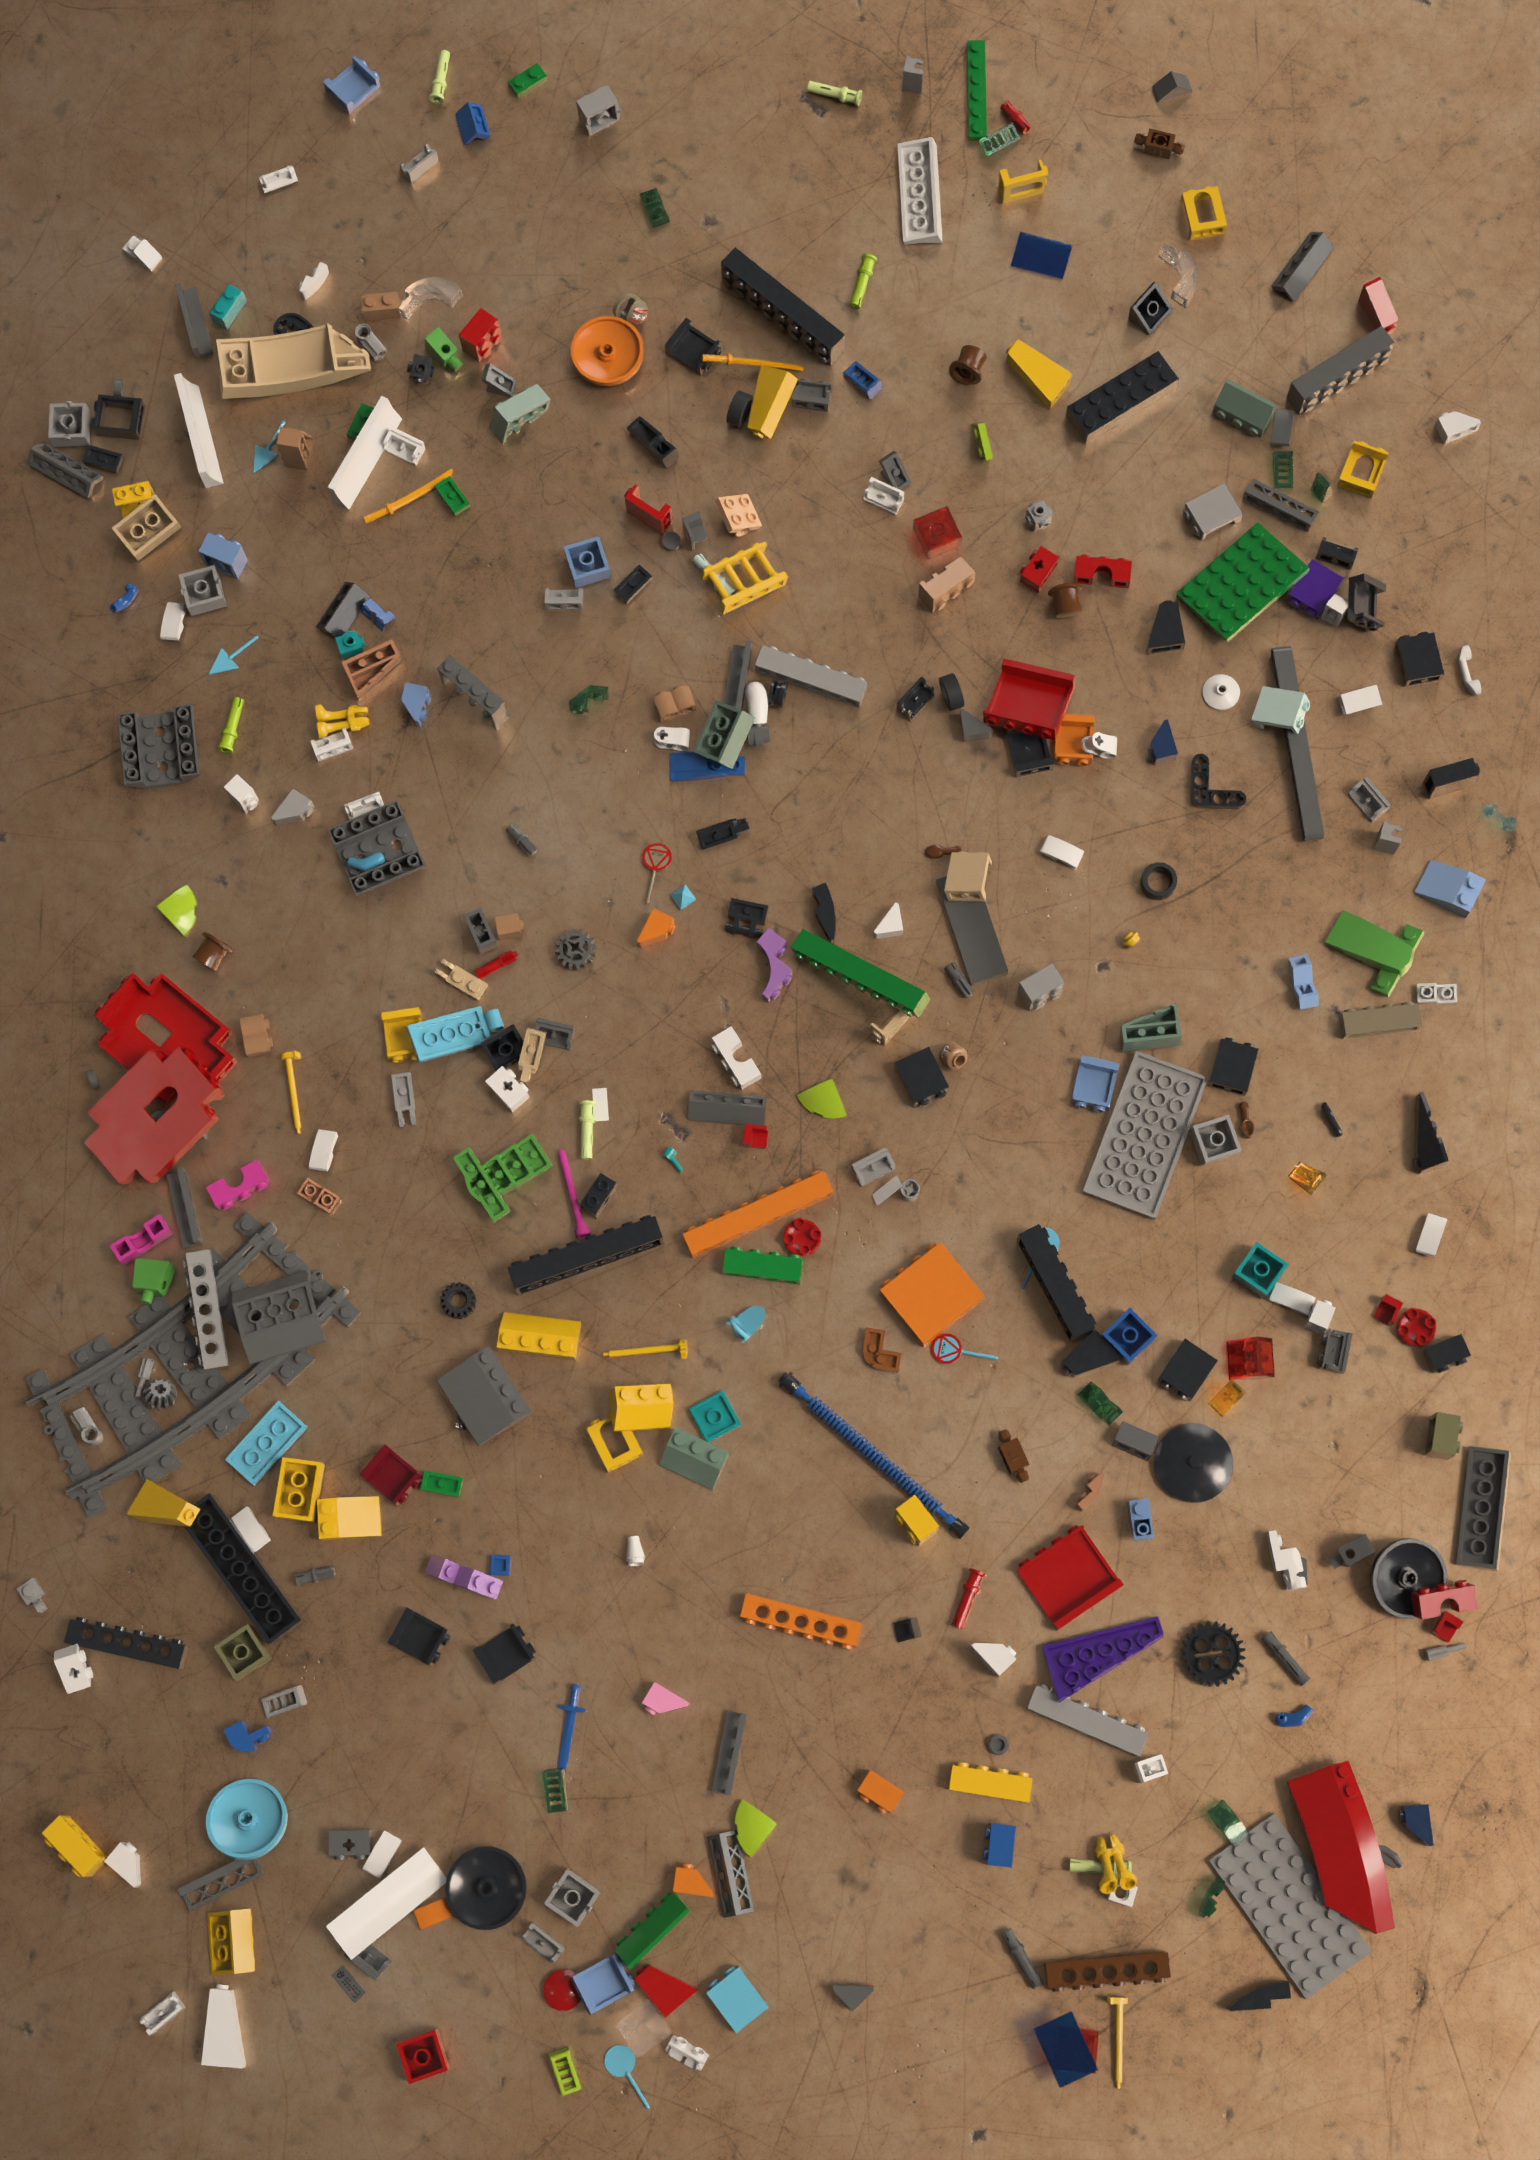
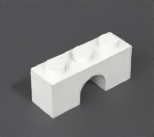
M732 1026L712 1037L713 1044L711 1047L716 1055H721L723 1059L721 1063L726 1071H731L733 1075L731 1079L736 1087L739 1085L743 1090L762 1078L752 1058L745 1062H738L733 1058V1053L742 1047V1043Z

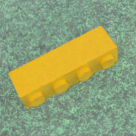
M957 1762L956 1766L952 1765L948 1790L1025 1803L1030 1802L1033 1778H1029L1028 1773L1017 1772L1016 1775L1008 1774L1009 1770L997 1768L996 1772L988 1771L989 1767L977 1765L976 1769L968 1768L969 1764Z

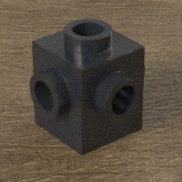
M414 354L412 362L409 361L407 372L410 373L409 378H413V382L421 384L424 381L427 382L429 377L432 378L434 367L431 366L433 358Z

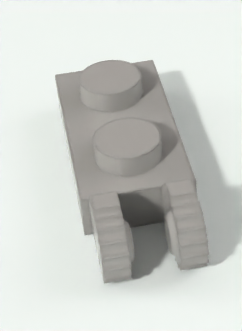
M411 1072L393 1074L391 1077L399 1126L404 1127L403 1112L407 1111L410 1112L411 1125H416L414 1111L416 1108Z

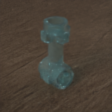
M1489 803L1483 810L1484 816L1487 818L1492 816L1502 823V829L1505 832L1513 831L1517 826L1516 819L1512 816L1506 818L1496 810L1497 806L1495 804Z

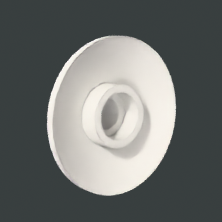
M1218 674L1210 677L1205 682L1202 695L1204 701L1211 708L1227 710L1237 703L1240 696V688L1232 677ZM1219 688H1224L1225 692H1220Z

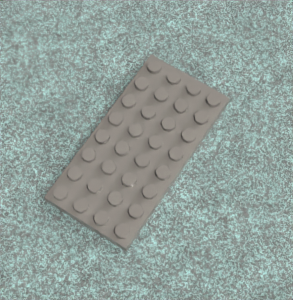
M1136 1051L1083 1193L1155 1220L1209 1077Z
M1275 1813L1208 1860L1305 1999H1308L1372 1952L1349 1919L1343 1917V1914L1336 1910H1331L1324 1906L1325 1901L1318 1874Z

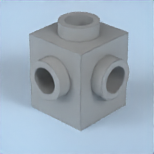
M1044 500L1033 502L1027 508L1026 522L1032 527L1034 532L1044 529L1051 524L1053 511L1049 505L1045 504Z

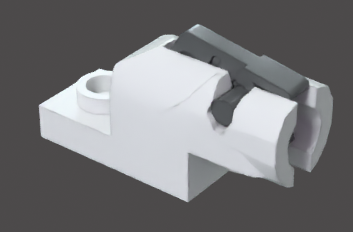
M1276 1530L1267 1532L1266 1537L1274 1573L1283 1571L1282 1577L1287 1591L1307 1587V1560L1300 1556L1296 1547L1280 1550L1282 1546L1280 1534L1277 1535Z

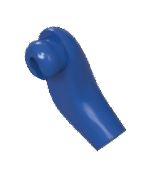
M133 583L127 584L125 587L127 593L112 603L110 610L116 613L126 609L138 594L139 589L137 586H134Z
M1306 1704L1296 1713H1278L1275 1720L1280 1727L1302 1726L1314 1710Z

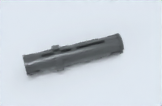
M1272 1631L1262 1638L1273 1652L1272 1655L1281 1661L1299 1683L1300 1687L1311 1679L1286 1650L1285 1644L1282 1645Z
M1010 1928L1003 1932L1001 1936L1010 1949L1009 1953L1018 1962L1032 1989L1043 1984V1980L1024 1950L1025 1946L1023 1943H1020L1013 1929Z

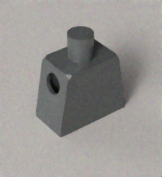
M1364 1534L1338 1548L1339 1553L1329 1558L1334 1569L1343 1564H1346L1348 1567L1376 1551L1367 1535ZM1351 1549L1354 1550L1355 1555L1347 1558L1345 1552Z

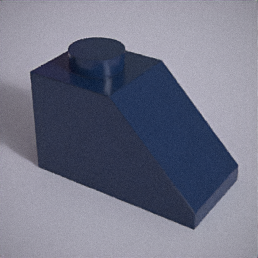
M1168 719L1163 721L1151 741L1150 749H1148L1149 758L1153 760L1154 765L1174 761L1178 756Z
M1429 1805L1401 1806V1811L1398 1812L1400 1823H1403V1827L1425 1846H1434Z

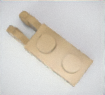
M442 959L440 962L442 966L450 969L452 972L448 976L443 971L436 969L434 973L444 979L449 985L479 1001L488 984L457 965L454 966L452 963Z

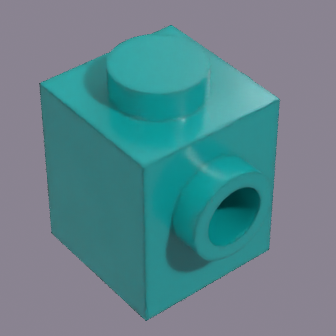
M348 631L342 636L335 638L343 661L363 653V647H366L363 637H359L357 631Z

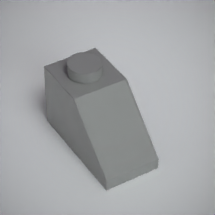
M292 789L271 819L277 826L300 822L312 814L314 805L309 798Z

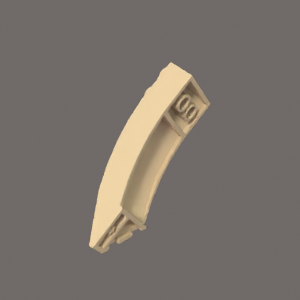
M328 323L310 329L272 336L216 339L222 399L280 395L333 384L370 371L369 354L363 348L360 349L354 345L353 341L344 334H339L332 329L333 326Z

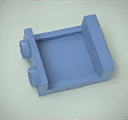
M355 55L352 57L353 63L334 80L331 81L327 78L323 81L325 91L349 114L381 87L379 75L374 70L371 71L365 61L358 59Z
M1082 1055L1071 1103L1075 1104L1074 1106L1078 1108L1091 1107L1094 1111L1100 1113L1109 1111L1119 1063Z
M616 1953L570 1978L588 2015L597 2012L634 1991V1980L630 1974H626L623 1969L626 1967L625 1963L619 1956L617 1957Z

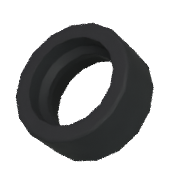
M738 390L729 406L726 422L741 428L750 412L753 396Z
M951 673L940 677V689L948 709L953 711L964 707L963 694L955 674Z
M1156 862L1150 864L1145 868L1141 876L1140 885L1142 891L1153 900L1167 899L1173 894L1177 886L1175 870L1166 863ZM1155 871L1166 873L1170 879L1169 887L1162 892L1152 890L1148 885V877L1151 873Z

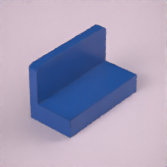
M467 102L456 112L455 115L464 144H469L474 138L487 140L491 136L482 105Z

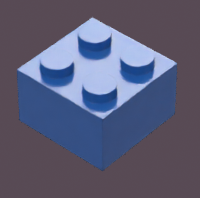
M1131 1308L1102 1334V1337L1123 1357L1122 1360L1127 1365L1131 1364L1158 1336Z
M990 1823V1826L985 1828L984 1839L988 1840V1846L983 1848L982 1860H986V1865L1012 1868L1016 1826Z

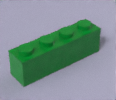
M730 1247V1249L725 1251L723 1275L800 1285L803 1259H800L799 1255L788 1254V1257L780 1256L778 1252L763 1254L757 1249H750V1252L742 1251L740 1247Z

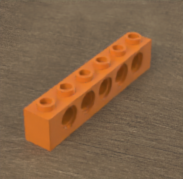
M748 1593L745 1595L740 1618L744 1619V1623L755 1625V1622L763 1624V1628L774 1630L775 1627L782 1628L783 1633L793 1635L794 1632L801 1633L802 1638L813 1640V1637L821 1638V1643L832 1645L833 1642L840 1643L841 1648L852 1650V1647L856 1648L862 1626L860 1622ZM760 1607H765L768 1610V1614L764 1618L756 1615V1611ZM779 1612H784L787 1615V1620L783 1623L776 1621L775 1617ZM798 1617L806 1619V1625L803 1628H798L795 1625V1620ZM817 1622H823L826 1629L824 1632L818 1633L815 1631L814 1625ZM836 1627H842L845 1630L843 1637L837 1638L834 1635L833 1631Z

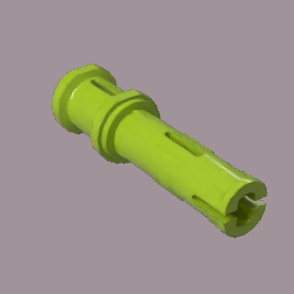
M865 253L861 256V266L857 269V282L849 306H852L854 309H860L868 279L873 275L872 269L874 263L877 262V258L872 254Z
M233 697L225 729L221 731L220 745L217 746L218 751L226 754L233 753L234 740L238 736L236 729L244 699L239 697Z

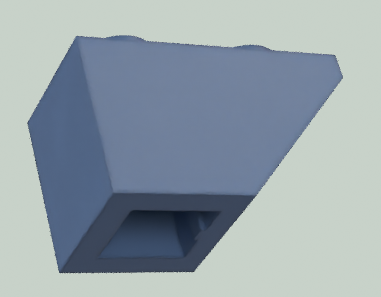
M406 682L401 701L416 726L421 728L422 722L426 720L427 711L425 709L426 705L430 704L431 694H429L428 687Z
M1149 1498L1128 1501L1129 1523L1134 1541L1154 1539Z

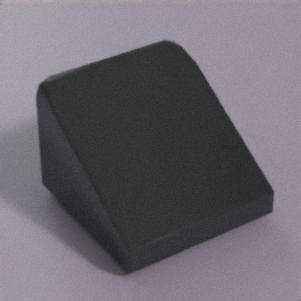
M917 1618L894 1623L898 1642L921 1637Z

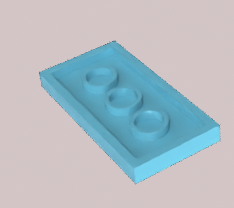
M278 1400L225 1460L255 1486L308 1426Z

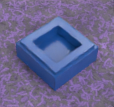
M491 1555L490 1576H510L511 1556Z

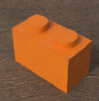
M872 1770L869 1771L857 1790L860 1792L859 1797L867 1803L872 1800L877 1804L875 1808L884 1814L887 1811L892 1813L904 1794L902 1790Z

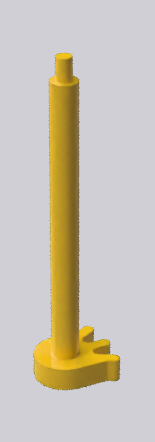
M291 1051L280 1054V1059L286 1063L294 1128L297 1134H301L292 1060L301 1059L299 1052Z
M680 1339L679 1344L610 1350L609 1352H604L603 1356L619 1357L680 1351L681 1359H687V1340Z
M1106 1996L1107 2003L1116 2004L1115 2082L1116 2088L1120 2089V2082H1122L1123 2004H1128V1997Z

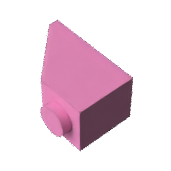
M655 1682L642 1702L646 1705L644 1709L653 1715L656 1712L663 1714L686 1708L690 1704Z

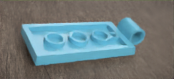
M478 1006L411 1024L406 1029L417 1061L421 1063L479 1047L482 1041L491 1037L490 1032L502 1030L504 1024L498 1009H493L483 1014L482 1007Z

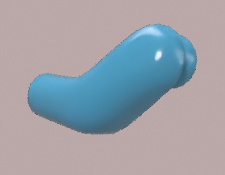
M380 852L363 859L350 857L348 866L361 871H368L378 865H382L385 862V858Z

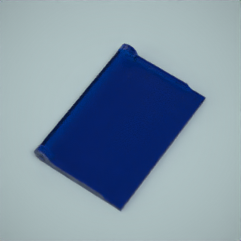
M1020 231L1011 266L1063 279L1073 245Z
M1072 2011L1033 2029L1059 2088L1098 2071Z

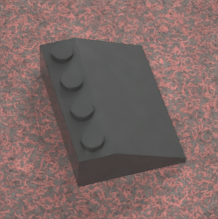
M489 1346L472 1355L436 1381L477 1446L482 1445L526 1419L531 1412Z

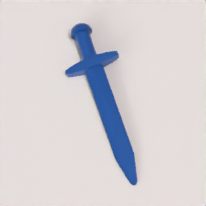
M578 1684L570 1686L569 1705L557 1706L567 1711L558 1759L559 1780L563 1778L568 1765L576 1713L587 1712L586 1709L577 1707L579 1691H581V1686Z

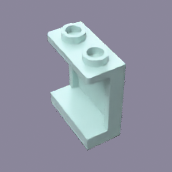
M1263 686L1251 720L1256 728L1264 729L1265 725L1291 729L1295 734H1298L1300 728L1304 725V716L1306 711L1309 710L1310 701L1303 692Z

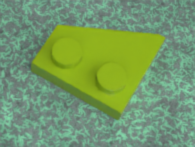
M985 422L972 423L974 437L979 445L977 447L979 457H982L983 460L993 459Z

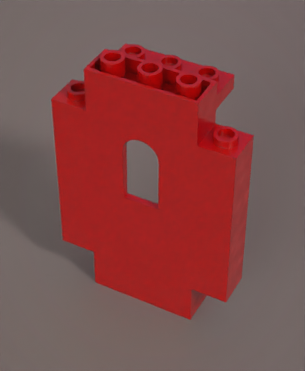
M131 973L121 981V985L117 990H113L109 994L108 1000L96 1009L94 1017L110 1030L100 1037L98 1045L128 1071L150 1049H160L165 1052L168 1058L178 1047H188L195 1053L198 1061L205 1064L210 1075L216 1077L219 1082L237 1062L232 1055L221 1047L233 1034L231 1030L162 973L151 980L149 987L137 975ZM145 1014L151 1015L172 1032L171 1036L161 1047L137 1028V1020L140 1016ZM169 1086L158 1096L170 1105L178 1096L175 1088Z
M178 1047L168 1058L162 1050L150 1049L89 1110V1115L100 1127L84 1143L119 1184H129L139 1173L148 1183H156L219 1120L215 1115L216 1111L208 1104L212 1100H221L225 1096L222 1092L223 1089L219 1085L218 1079L210 1075L205 1064L198 1061L195 1053L190 1048ZM171 1086L176 1089L178 1099L156 1122L145 1108L166 1087Z

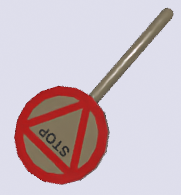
M661 843L648 845L642 854L644 865L649 870H652L646 904H649L656 871L665 870L672 861L670 849Z

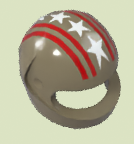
M624 293L615 302L613 315L630 322L632 325H639L647 318L648 307L640 296ZM629 299L627 306L619 314L621 305L625 300Z

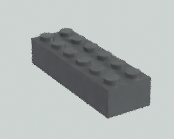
M1380 326L1292 381L1287 394L1288 401L1299 415L1303 412L1311 411L1314 405L1319 402H1325L1333 393L1338 394L1344 389V386L1349 383L1351 385L1359 380L1360 376L1368 375L1376 366L1386 364L1389 361V356L1392 353L1395 342L1383 326Z

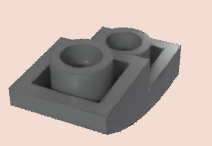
M1276 409L1271 445L1290 446L1295 410Z

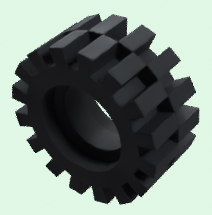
M455 1282L451 1283L452 1285H447L445 1291H442V1296H440L441 1307L448 1316L454 1319L466 1318L468 1314L473 1313V1309L476 1307L475 1293L467 1284H462L461 1282L457 1284ZM455 1294H463L466 1298L465 1304L460 1308L453 1307L451 1298Z

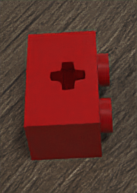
M1040 546L1038 550L1032 552L1029 558L1031 561L1028 565L1024 564L1019 572L1021 574L1020 582L1039 593L1059 564L1060 557Z

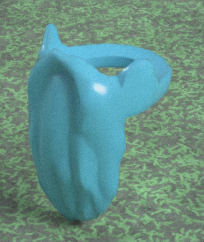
M751 1306L743 1313H740L737 1318L732 1316L726 1322V1325L734 1327V1332L738 1337L743 1338L741 1343L748 1340L762 1325L765 1318L764 1307Z

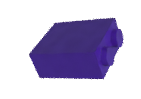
M1312 559L1308 564L1310 571L1294 585L1286 601L1292 607L1304 611L1308 617L1318 620L1327 602L1337 592L1344 578Z

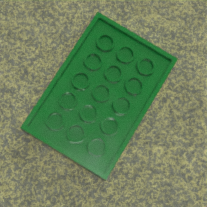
M1257 522L1177 591L1176 597L1228 643L1304 577L1310 569Z

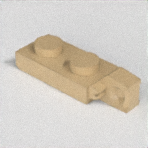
M527 1028L518 1063L519 1070H522L520 1081L528 1082L531 1074H536L546 1032Z

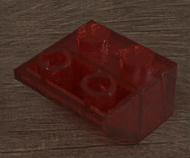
M1256 1336L1227 1341L1229 1380H1260L1275 1377L1272 1338Z

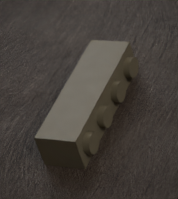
M1404 1002L1400 1006L1386 1004L1382 1008L1368 1006L1359 1011L1351 1008L1344 1010L1340 1016L1343 1039L1416 1031L1422 1027L1419 1003L1413 1004V1002Z

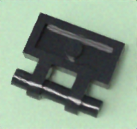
M731 898L727 917L734 919V923H726L725 930L732 931L733 934H747L748 937L752 938L755 936L761 937L763 930L756 929L757 924L765 925L769 905ZM740 921L750 922L751 925L750 927L741 926Z

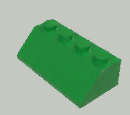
M668 1892L660 1900L662 1904L657 1909L653 1907L646 1914L647 1919L643 1923L638 1921L630 1929L633 1933L628 1938L623 1936L616 1943L618 1948L615 1951L629 1969H632L691 1911L676 1892L672 1895Z

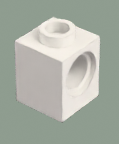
M1135 1886L1132 1889L1125 1890L1126 1894L1121 1899L1116 1897L1115 1891L1106 1894L1108 1895L1107 1899L1132 1907L1138 1887Z

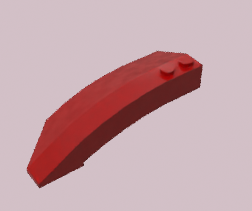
M1349 1761L1330 1765L1288 1781L1287 1785L1302 1821L1314 1858L1325 1901L1324 1906L1331 1910H1336L1343 1914V1917L1356 1924L1363 1925L1374 1934L1394 1929L1395 1924L1388 1882L1379 1845L1366 1804Z

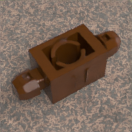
M1149 128L1148 136H1145L1143 133H1137L1134 143L1137 145H1145V154L1170 159L1171 152L1178 155L1183 154L1185 145L1182 143H1174L1175 134Z
M1006 1429L998 1432V1438L1003 1443L999 1445L998 1451L1009 1475L1016 1472V1478L1020 1483L1028 1481L1029 1475L1027 1470L1025 1471L1024 1469L1030 1464L1018 1438L1011 1440V1435Z

